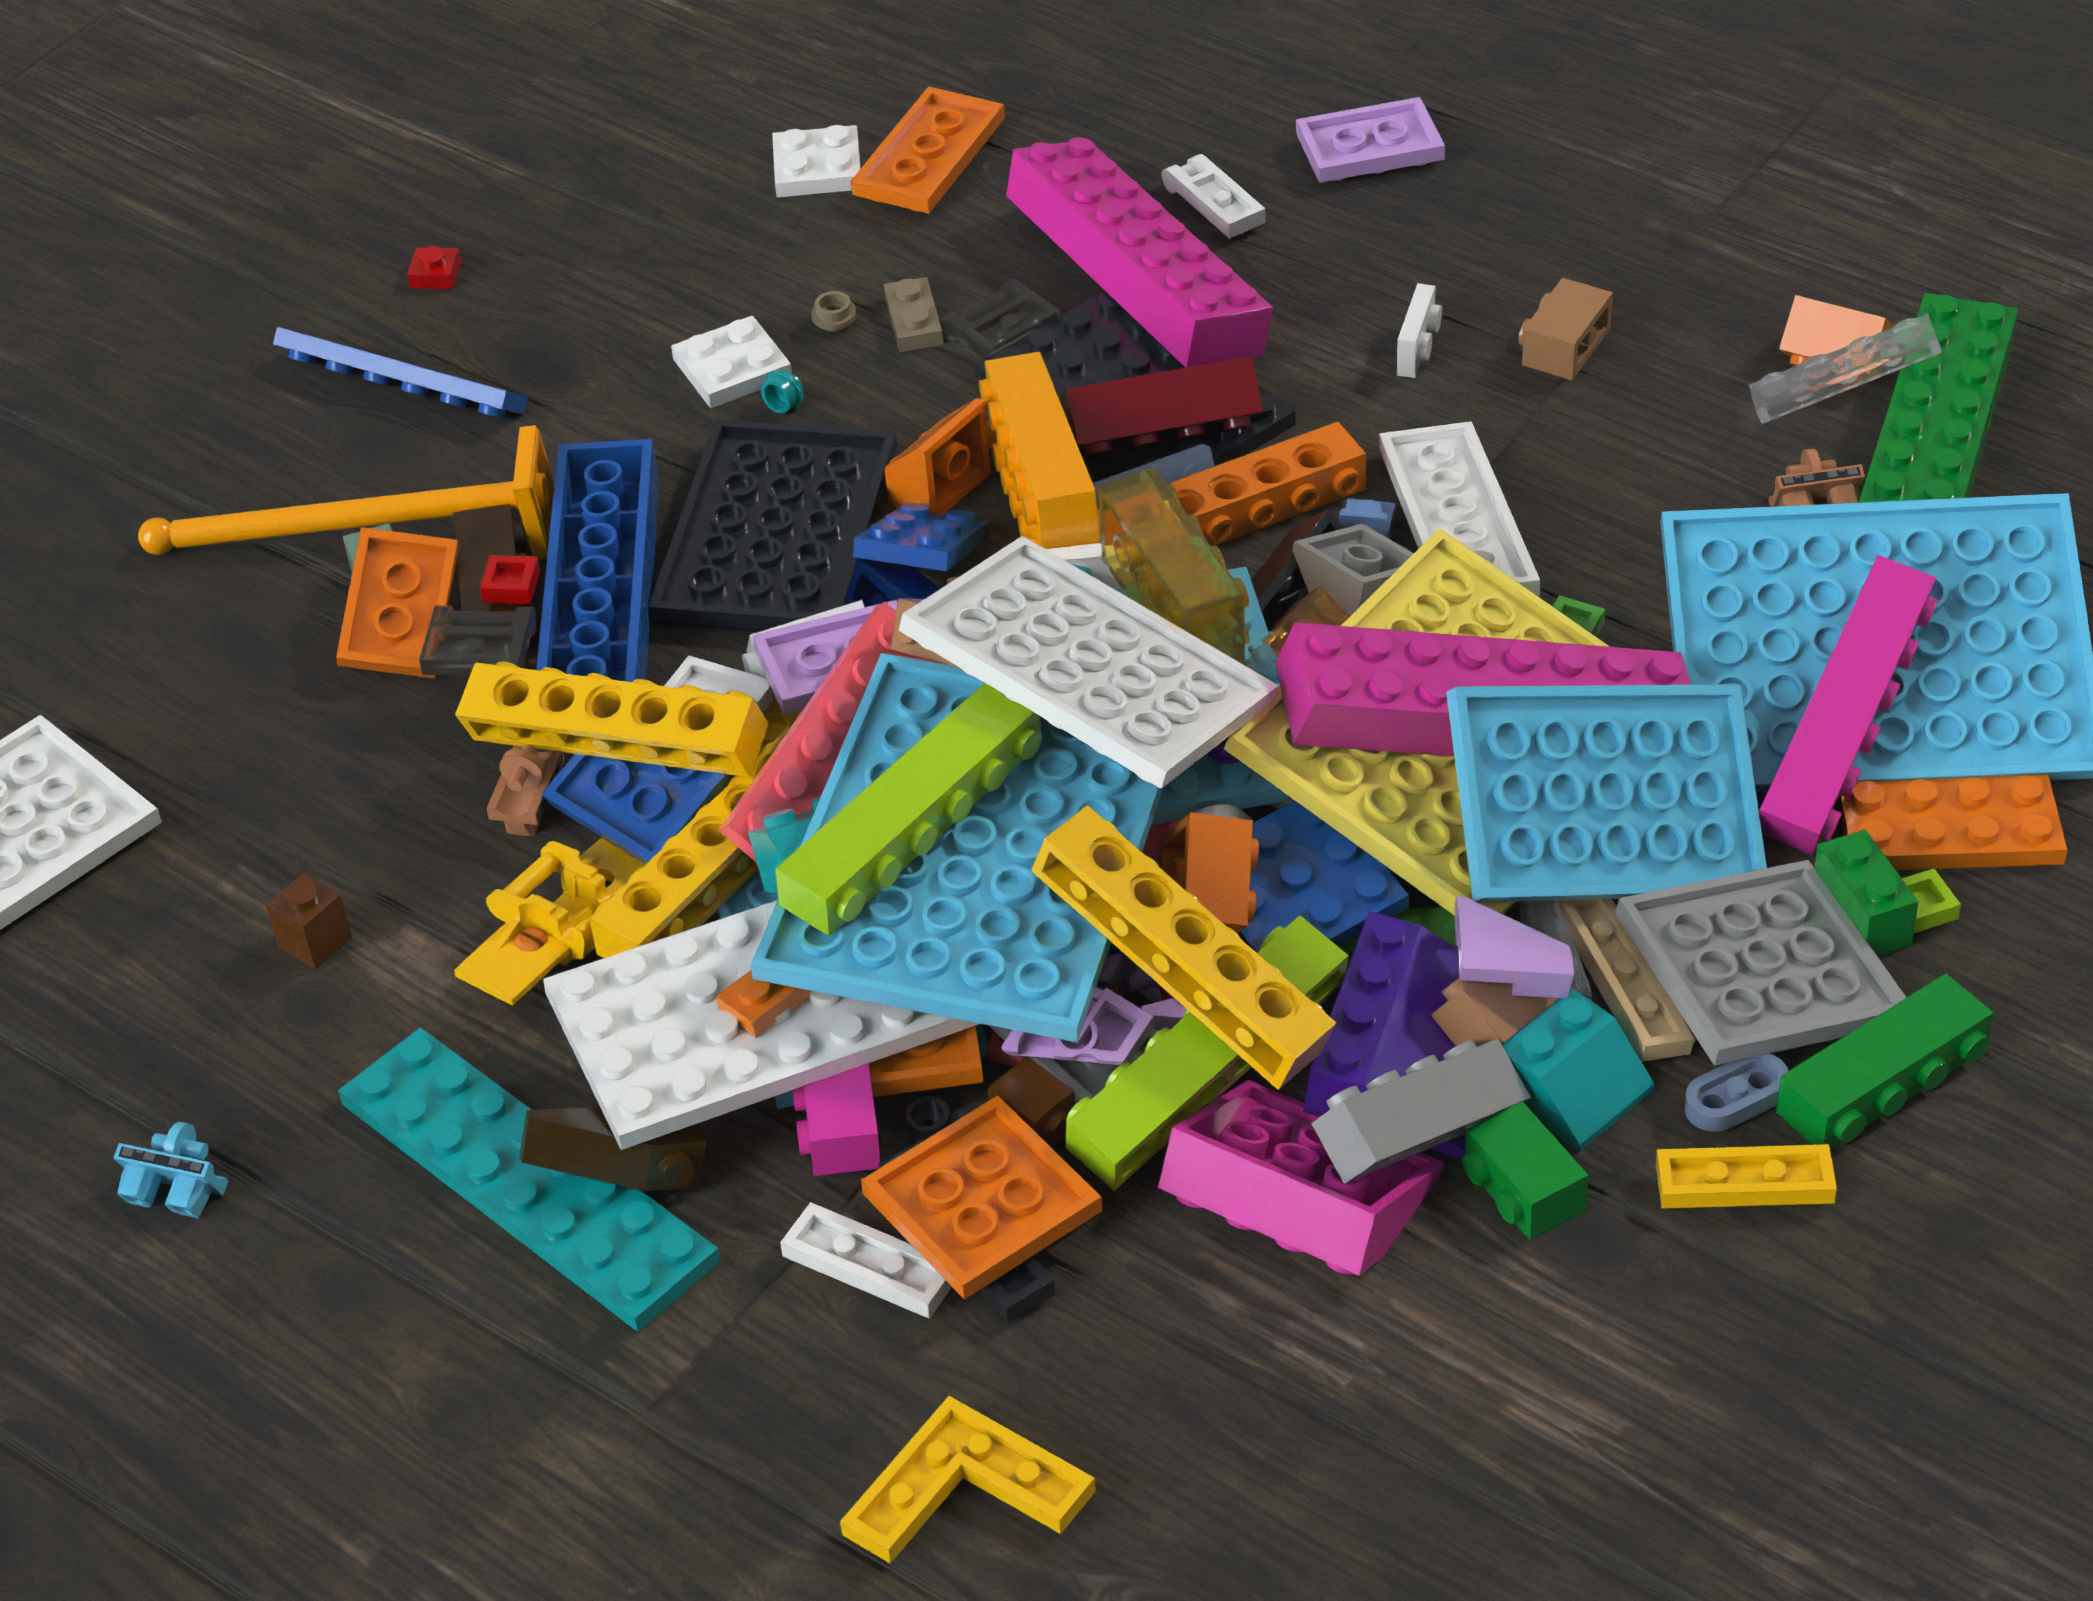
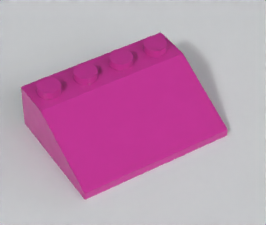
M1250 1080L1244 1081L1172 1127L1158 1185L1159 1189L1175 1195L1177 1200L1186 1206L1205 1208L1226 1217V1221L1236 1228L1255 1230L1276 1239V1243L1286 1250L1305 1252L1324 1260L1332 1270L1343 1274H1356L1360 1276L1384 1257L1441 1175L1445 1162L1424 1153H1418L1344 1184L1311 1124L1319 1117L1304 1113V1103Z

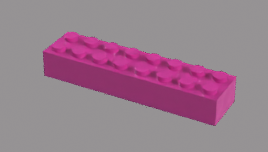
M1078 137L1070 139L1069 142L1055 144L1034 143L1031 147L1013 149L1006 196L1185 368L1248 356L1257 357L1264 355L1273 307L1254 288L1241 279L1230 266L1218 258L1207 245L1185 228L1184 224L1174 218L1158 201L1152 198L1136 181L1118 167L1113 160L1096 147L1091 140Z
M1299 622L1294 623L1275 663L1294 745L1454 756L1446 692L1454 687L1691 685L1681 652Z

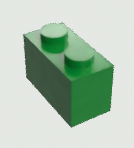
M1865 829L1818 844L1815 870L1877 957L1912 946L1919 901Z
M1523 1101L1466 1129L1465 1155L1462 1157V1164L1468 1178L1476 1186L1482 1185L1495 1200L1497 1209L1504 1220L1509 1224L1515 1223L1529 1240L1586 1212L1589 1175Z

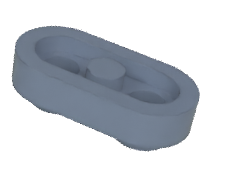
M1772 1054L1728 1062L1690 1082L1686 1089L1685 1115L1694 1126L1705 1131L1719 1132L1734 1127L1777 1106L1780 1076L1787 1073L1788 1068L1781 1059ZM1758 1086V1087H1763V1088H1762V1089H1756V1088H1754V1087Z

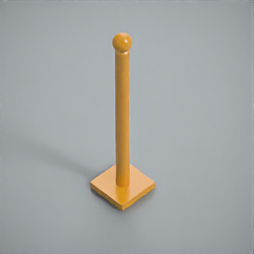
M536 425L525 426L519 429L514 481L173 520L172 523L164 518L155 517L148 519L142 524L139 529L138 539L141 547L146 552L153 555H163L174 546L176 548L376 526L387 523L393 524L454 517L453 512L510 504L511 510L519 509L532 555L538 557V560H544L548 556L555 482L539 428Z

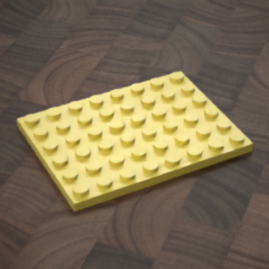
M1441 528L1341 625L1610 647ZM1280 686L1274 701L1229 736L1224 750L1455 916L1456 896L1467 897L1472 900L1454 756L1294 745ZM1485 902L1479 904L1504 915L1514 902Z

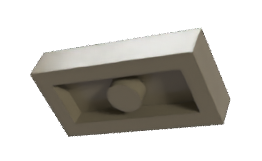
M908 278L899 282L883 284L885 301L899 352L944 345L942 328L928 278Z

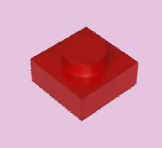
M437 246L416 248L407 274L410 289H453L461 265L459 248H440Z
M490 555L480 585L483 603L531 604L540 574L538 557Z

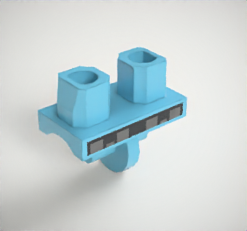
M175 1123L167 1135L155 1133L151 1140V1148L154 1150L122 1143L118 1144L113 1159L124 1169L117 1194L129 1204L147 1208L152 1207L160 1183L172 1185L165 1206L180 1215L199 1218L209 1199L210 1193L220 1196L224 1195L229 1180L225 1177L214 1175L213 1165L210 1162L202 1161L208 1154V1144L196 1141L195 1128L189 1123Z

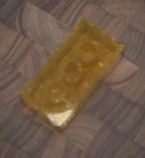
M1154 467L1098 485L1102 560L1128 598L1245 665V645L1249 643V632L1244 622V608L1249 606L1246 587L1240 578H1233L1229 573L1219 548L1215 545L1210 546L1204 538L1196 516L1194 514L1188 515L1181 506L1175 487L1171 483L1166 484Z

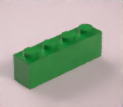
M1945 973L1780 1076L1776 1113L1811 1145L1829 1144L1831 1149L1841 1142H1851L1870 1123L1883 1115L1891 1116L1895 1114L1908 1099L1924 1089H1934L1945 1079L1947 1074L1963 1064H1972L1978 1061L1990 1046L1989 1036L1994 1012Z

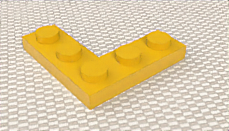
M948 1396L841 1519L842 1535L891 1564L964 1478L1062 1534L1096 1492L1095 1478Z

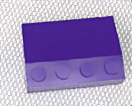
M1369 911L1330 1018L1336 1022V1025L1321 1053L1314 1059L1310 1069L1304 1113L1321 1117L1330 1110L1326 1101L1339 1092L1357 1085L1361 1093L1368 1090L1366 1087L1368 1083L1392 1070H1396L1399 1076L1403 1077L1407 1075L1405 1070L1430 1055H1435L1439 1062L1445 1060L1443 1055L1456 1046L1433 1019L1431 1014L1448 1001L1442 994V991L1459 978L1458 949L1421 925ZM1465 1134L1430 1148V1150L1462 1159L1465 1155Z

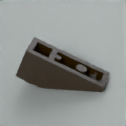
M601 1107L526 1110L519 1157L521 1162L642 1191L699 1188L707 1142L697 1123L621 1150Z

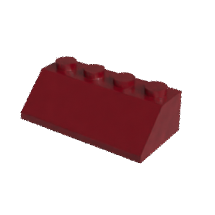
M1253 356L1069 388L1059 397L1078 448H1085L1086 455L1113 451V442L1131 439L1132 447L1160 442L1159 434L1177 431L1178 439L1206 434L1205 426L1223 423L1224 430L1248 427L1252 425L1251 417H1256L1263 412Z

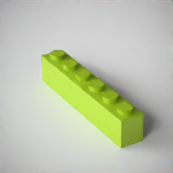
M984 683L775 868L779 905L827 936L832 935L845 922L855 919L863 906L882 888L890 887L908 864L918 855L926 854L942 833L953 823L961 822L968 815L971 807L986 793L996 790L1003 783L1006 775L1022 760L1030 759L1037 752L1042 741L1040 716L1020 703L1011 701L1003 693Z
M1300 915L1286 928L1278 926L1273 929L1262 942L1260 951L1257 952L1265 961L1275 966L1306 997L1319 1005L1342 986L1349 957L1348 954ZM1186 1009L1184 1018L1171 1029L1164 1027L1159 1030L1148 1042L1145 1052L1132 1064L1124 1062L1119 1065L1109 1076L1106 1087L1092 1099L1085 1097L1075 1104L1066 1118V1149L1115 1191L1169 1142L1172 1127L1215 1101L1252 1066Z

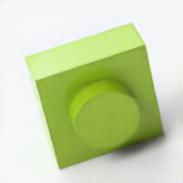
M1934 868L1902 878L1919 901L1914 933L1959 919L1961 904Z

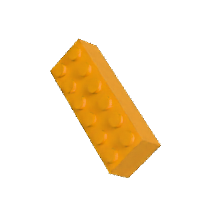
M1040 351L985 361L986 379L979 380L981 399L985 401V408L988 410L989 449L992 448L996 471H1000L1004 493L1005 495L1009 494L1013 518L1018 519L1020 537L1024 536L1044 549L1100 543L1095 488Z

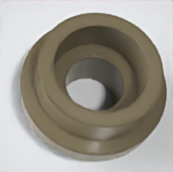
M825 292L815 300V305L811 311L812 321L821 329L830 332L841 331L855 321L856 307L850 301L849 296L843 292Z

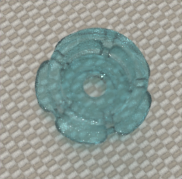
M1267 642L1256 649L1252 645L1249 646L1248 653L1250 658L1242 661L1243 665L1276 684L1280 683L1275 665L1278 657L1270 644Z

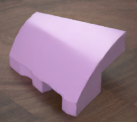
M1456 896L1455 945L1459 946V980L1512 983L1513 996L1568 998L1574 977L1573 958L1569 945L1467 897Z
M1096 987L1078 1042L1012 1030L1001 1047L1003 1051L1010 1055L1121 1065L1124 1062H1128L1143 1045L1155 1028L1152 1015L1108 988H1105L1103 991Z

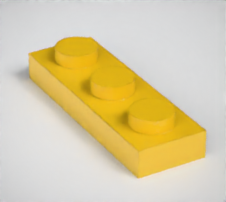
M1829 1144L1657 1149L1656 1170L1661 1208L1835 1204L1837 1187Z

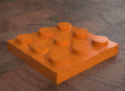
M998 1095L861 1179L863 1195L964 1300L1102 1212L1101 1196Z

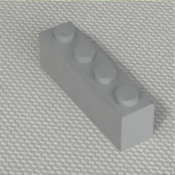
M1499 1039L1476 1047L1473 1040H1468L1443 1055L1445 1058L1443 1061L1439 1062L1435 1055H1430L1405 1070L1407 1075L1400 1077L1396 1070H1392L1366 1085L1368 1090L1361 1093L1357 1085L1328 1099L1326 1102L1330 1110L1311 1124L1343 1183L1347 1184L1464 1135L1467 1128L1520 1101L1525 1102L1530 1099L1531 1096Z

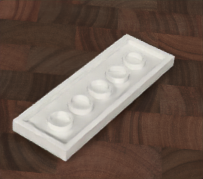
M1472 422L1379 433L1380 453L1418 549L1441 528L1529 591L1540 596V578Z

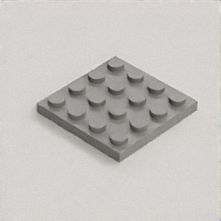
M1809 860L1622 897L1618 900L1615 915L1714 1066L1842 1038L1907 998Z

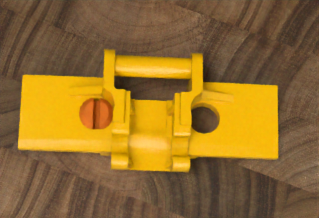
M600 838L581 856L580 852L576 849L550 841L541 849V857L503 890L496 889L486 898L489 910L494 916L506 923L454 970L455 977L513 1006L556 965L560 963L566 966L571 960L583 959L595 948L590 918L594 915L599 905L608 901L628 882L631 875L636 870L643 868L645 864L604 838ZM554 872L560 874L564 891L555 902H551L537 894H531L526 898ZM606 880L611 882V885L605 887Z

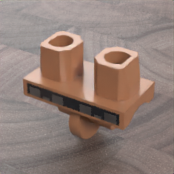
M1805 449L1801 453L1800 464L1787 466L1786 475L1776 476L1774 495L1770 496L1768 500L1770 507L1859 503L1860 489L1865 479L1862 464L1837 468L1834 459L1820 461L1816 449Z
M531 745L523 747L513 746L511 750L506 751L500 761L499 769L501 776L486 808L488 818L490 820L504 821L506 832L509 834L530 837L536 835L541 823L540 818L547 804V801L542 796V792L560 772L565 761L563 752L550 750L538 752Z

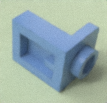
M1348 498L1346 508L1340 510L1338 521L1344 528L1364 524L1390 539L1395 520V503Z

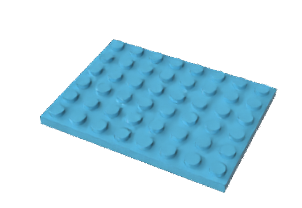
M2069 493L1662 512L1660 525L1673 652H1681L1691 685H1741L1756 793H1768L1877 555L1936 577L1930 597L1937 599L1938 603L1927 628L1917 625L1911 639L1919 641V645L1908 670L1898 667L1892 681L1899 683L1900 687L1889 712L1887 713L1880 709L1877 712L1873 723L1881 726V729L1870 754L1866 755L1859 752L1853 766L1862 770L1857 782L2049 775L2050 781L2093 779V652Z
M881 653L801 845L985 682L966 674L959 667ZM1040 716L1042 741L1037 752L1030 759L1022 760L1006 775L1003 783L996 790L989 791L971 807L968 815L961 822L953 823L942 833L926 854L918 855L908 864L890 887L882 888L863 906L855 919L845 922L832 935L827 936L781 907L778 899L751 963L752 979L1078 1042L1111 941L1037 877L1031 869L1044 838L1087 805L1104 820L1111 822L1120 834L1142 852L1163 788L1161 789L1150 782L1142 780L1136 773L1111 758L1097 753L1088 744L1063 729L1054 727L1048 720Z

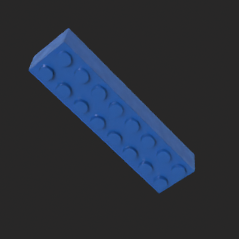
M652 439L558 444L536 670L541 671L542 668L550 667L571 675L587 676L590 673H598L618 681L633 682L635 679L646 680L650 630L648 605L652 597L660 483Z

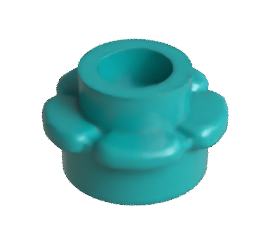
M774 370L767 375L766 381L762 384L761 396L765 404L772 411L783 414L791 408L798 409L804 399L803 386L794 374L784 370L780 372Z

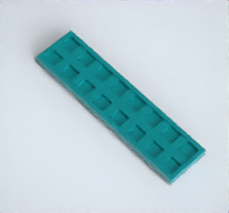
M421 1027L338 1090L343 1106L637 1332L721 1262L719 1250L715 1245L641 1190L522 1163L519 1154L526 1110L531 1109Z

